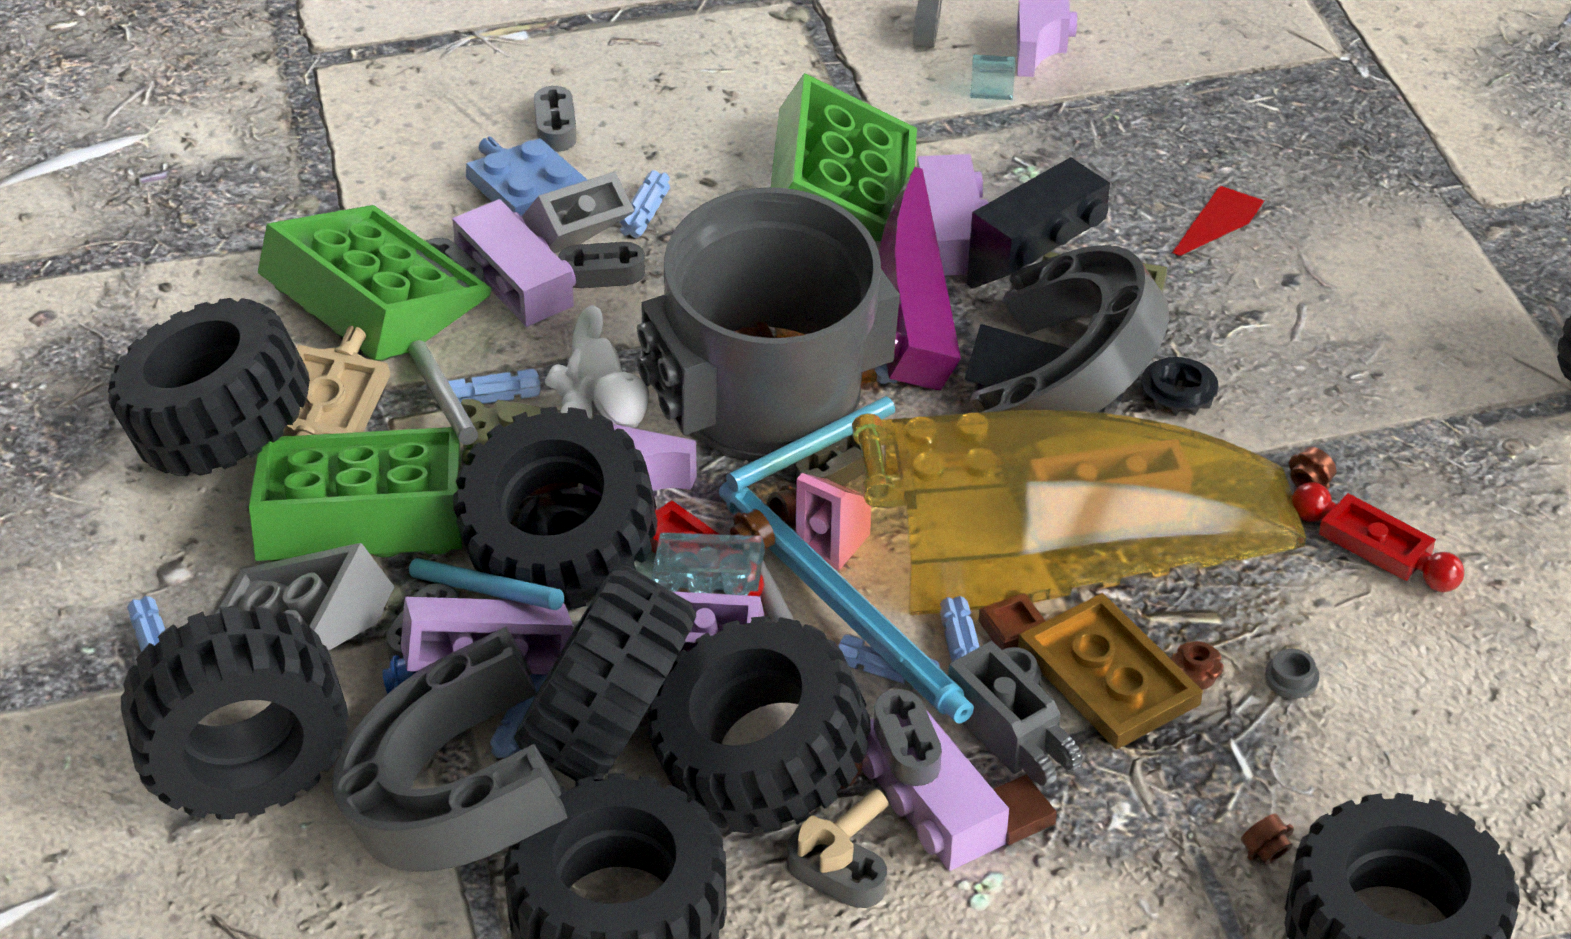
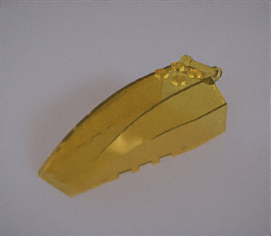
M1067 410L995 411L881 420L877 415L867 413L856 417L852 423L854 441L861 447L866 480L862 485L865 502L872 507L906 506L910 553L908 606L910 615L940 613V603L946 597L952 599L958 596L964 597L968 601L970 611L979 610V608L1026 593L1032 603L1069 596L1071 595L1072 588L1101 582L1103 587L1107 588L1120 585L1122 577L1150 572L1152 577L1156 578L1169 575L1171 567L1199 562L1201 568L1222 564L1226 560H1243L1305 547V532L1299 514L1292 503V493L1283 467L1245 448L1198 431L1130 416ZM881 445H885V448H884V459H883V454H882ZM891 478H900L901 480H892Z

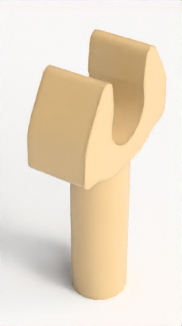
M873 789L834 822L820 819L816 816L809 817L800 829L798 856L802 857L811 852L815 846L825 844L829 847L820 854L819 871L826 873L845 868L853 860L854 845L849 839L888 807V800L881 791Z

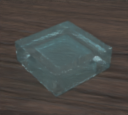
M973 55L970 98L1013 100L1016 57Z

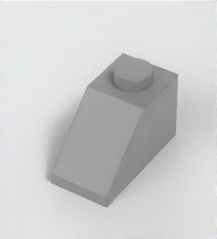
M611 172L539 195L523 214L522 218L526 226L537 237H543L553 253H557L568 246L587 241L632 215L635 210L616 172Z

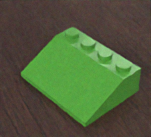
M804 73L779 108L770 187L795 189L828 199L854 215L869 231L874 241L881 242L885 224L893 204L915 167L917 128Z
M375 205L267 223L257 272L272 283L278 291L287 294L303 306L306 312L315 315L330 326L337 335L344 337L349 326H353L354 331L356 327L362 329L366 334V338L360 350H362L365 356L374 360H387L392 356L409 353L411 343L417 340L426 342L488 298L492 289ZM417 249L421 251L425 255V257L431 258L433 261L441 265L454 276L449 277L444 272L439 270L437 267H435L427 260L422 258L420 255L417 254ZM462 280L470 287H463L456 281Z
M452 427L282 436L274 443L268 442L261 447L262 452L258 453L249 503L255 561L270 560L275 562L357 543H362L369 554L382 558L392 557L401 552L424 551L428 554L437 555L447 553L452 549H462V536L458 529L457 517L453 509V494L459 490L456 478L461 468V442Z

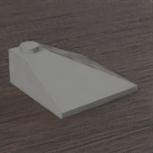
M357 543L243 568L220 607L236 606L239 611H249L250 606L271 609L272 616H276L279 611L299 619L300 625L304 624L311 627L320 636L322 644L327 646L329 651L376 624L384 612V607L394 589V585L363 544Z

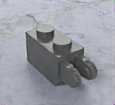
M992 640L949 664L948 676L963 689L964 697L974 706L971 717L962 724L1013 774L1023 770L1031 779L1035 780V783L1045 787L1056 781L1055 778H1057L1055 766L1047 755H1050L1058 764L1060 763L1066 771H1072L1082 765V762H1084L1081 754L1082 751L1075 741H1072L1070 736L1059 726L1060 712L1054 699Z

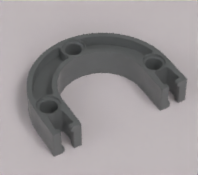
M1111 245L1084 247L1021 268L1011 274L1009 280L1017 291L1012 289L1005 292L1003 302L1026 335L1091 313H1098L1087 332L1071 348L1052 362L1025 375L973 392L970 401L979 413L975 411L967 413L963 425L988 458L1049 439L1084 422L1122 394L1153 359L1168 327L1169 307L1165 296L1141 260L1133 252Z
M507 627L431 663L399 684L370 710L345 743L334 770V798L340 811L365 849L380 863L404 871L423 872L449 869L483 859L567 819L565 807L561 799L558 798V796L562 795L560 786L535 744L453 783L434 788L411 789L417 775L426 762L455 736L537 695L535 685L530 678V675H532L530 666Z

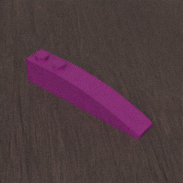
M914 167L893 204L885 224L879 248L881 269L900 294L894 360L886 365L889 379L941 391L961 360L924 173L922 168Z

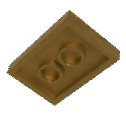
M1104 593L1019 634L1018 648L1029 651L1035 657L1041 673L1116 750L1201 705L1203 690Z

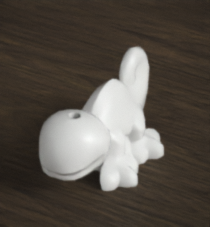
M594 305L588 306L583 309L577 319L572 340V355L567 367L560 364L552 366L544 382L547 386L556 389L559 395L563 396L561 413H567L568 407L586 410L589 419L592 417V412L600 413V415L611 420L613 424L636 428L644 418L649 401V390L641 378L622 371L615 347L607 338H599L603 327L601 309Z

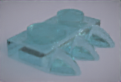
M660 533L652 571V580L674 592H678L680 588H689V591L692 593L712 594L715 589L724 590L727 595L747 596L750 591H758L765 551L763 537Z

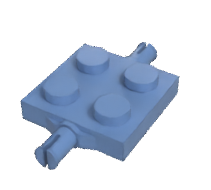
M490 136L488 140L483 138L478 148L485 157L466 163V178L492 202L500 199L513 213L517 212L521 217L539 195L588 180L540 138L526 141L510 149L501 147Z

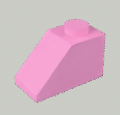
M801 473L797 478L796 533L827 563L839 571L870 535L872 499L828 479Z

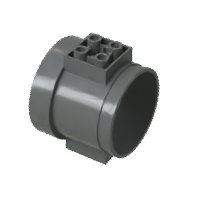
M750 188L727 193L693 210L679 223L672 233L664 255V295L641 302L642 323L637 325V335L642 346V357L637 359L638 371L646 386L652 385L657 392L659 405L666 419H673L683 436L693 433L702 442L721 453L743 460L755 461L858 410L862 372L893 362L900 294L881 269L879 252L869 231L854 215L843 207L818 195L787 188ZM767 322L769 327L792 330L805 335L788 338H763L744 335L734 331L745 327L757 328V323Z

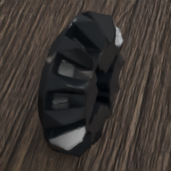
M1184 357L1159 359L1151 363L1142 374L1141 387H1143L1144 400L1154 402L1156 411L1168 408L1173 411L1175 416L1179 411H1187L1195 416L1199 408H1211L1214 397H1217L1219 384L1214 372L1203 363ZM1178 380L1183 381L1184 392L1174 390Z

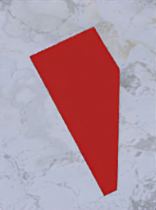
M1219 186L1172 253L1181 256L1248 225L1265 200Z

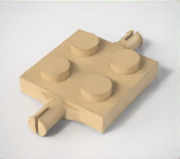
M349 326L337 348L318 349L298 344L297 350L309 372V390L304 407H300L299 417L293 425H287L284 428V435L300 436L364 432L391 374L388 363L366 359L357 354L366 338V334L362 329L356 327L354 331V327Z

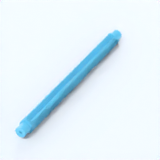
M727 481L723 483L719 489V496L727 503V509L733 515L737 512L746 514L753 509L761 511L769 521L775 535V544L769 547V549L931 703L941 714H948L956 723H963L971 717L974 706L964 697V691L748 487L734 492L728 486Z

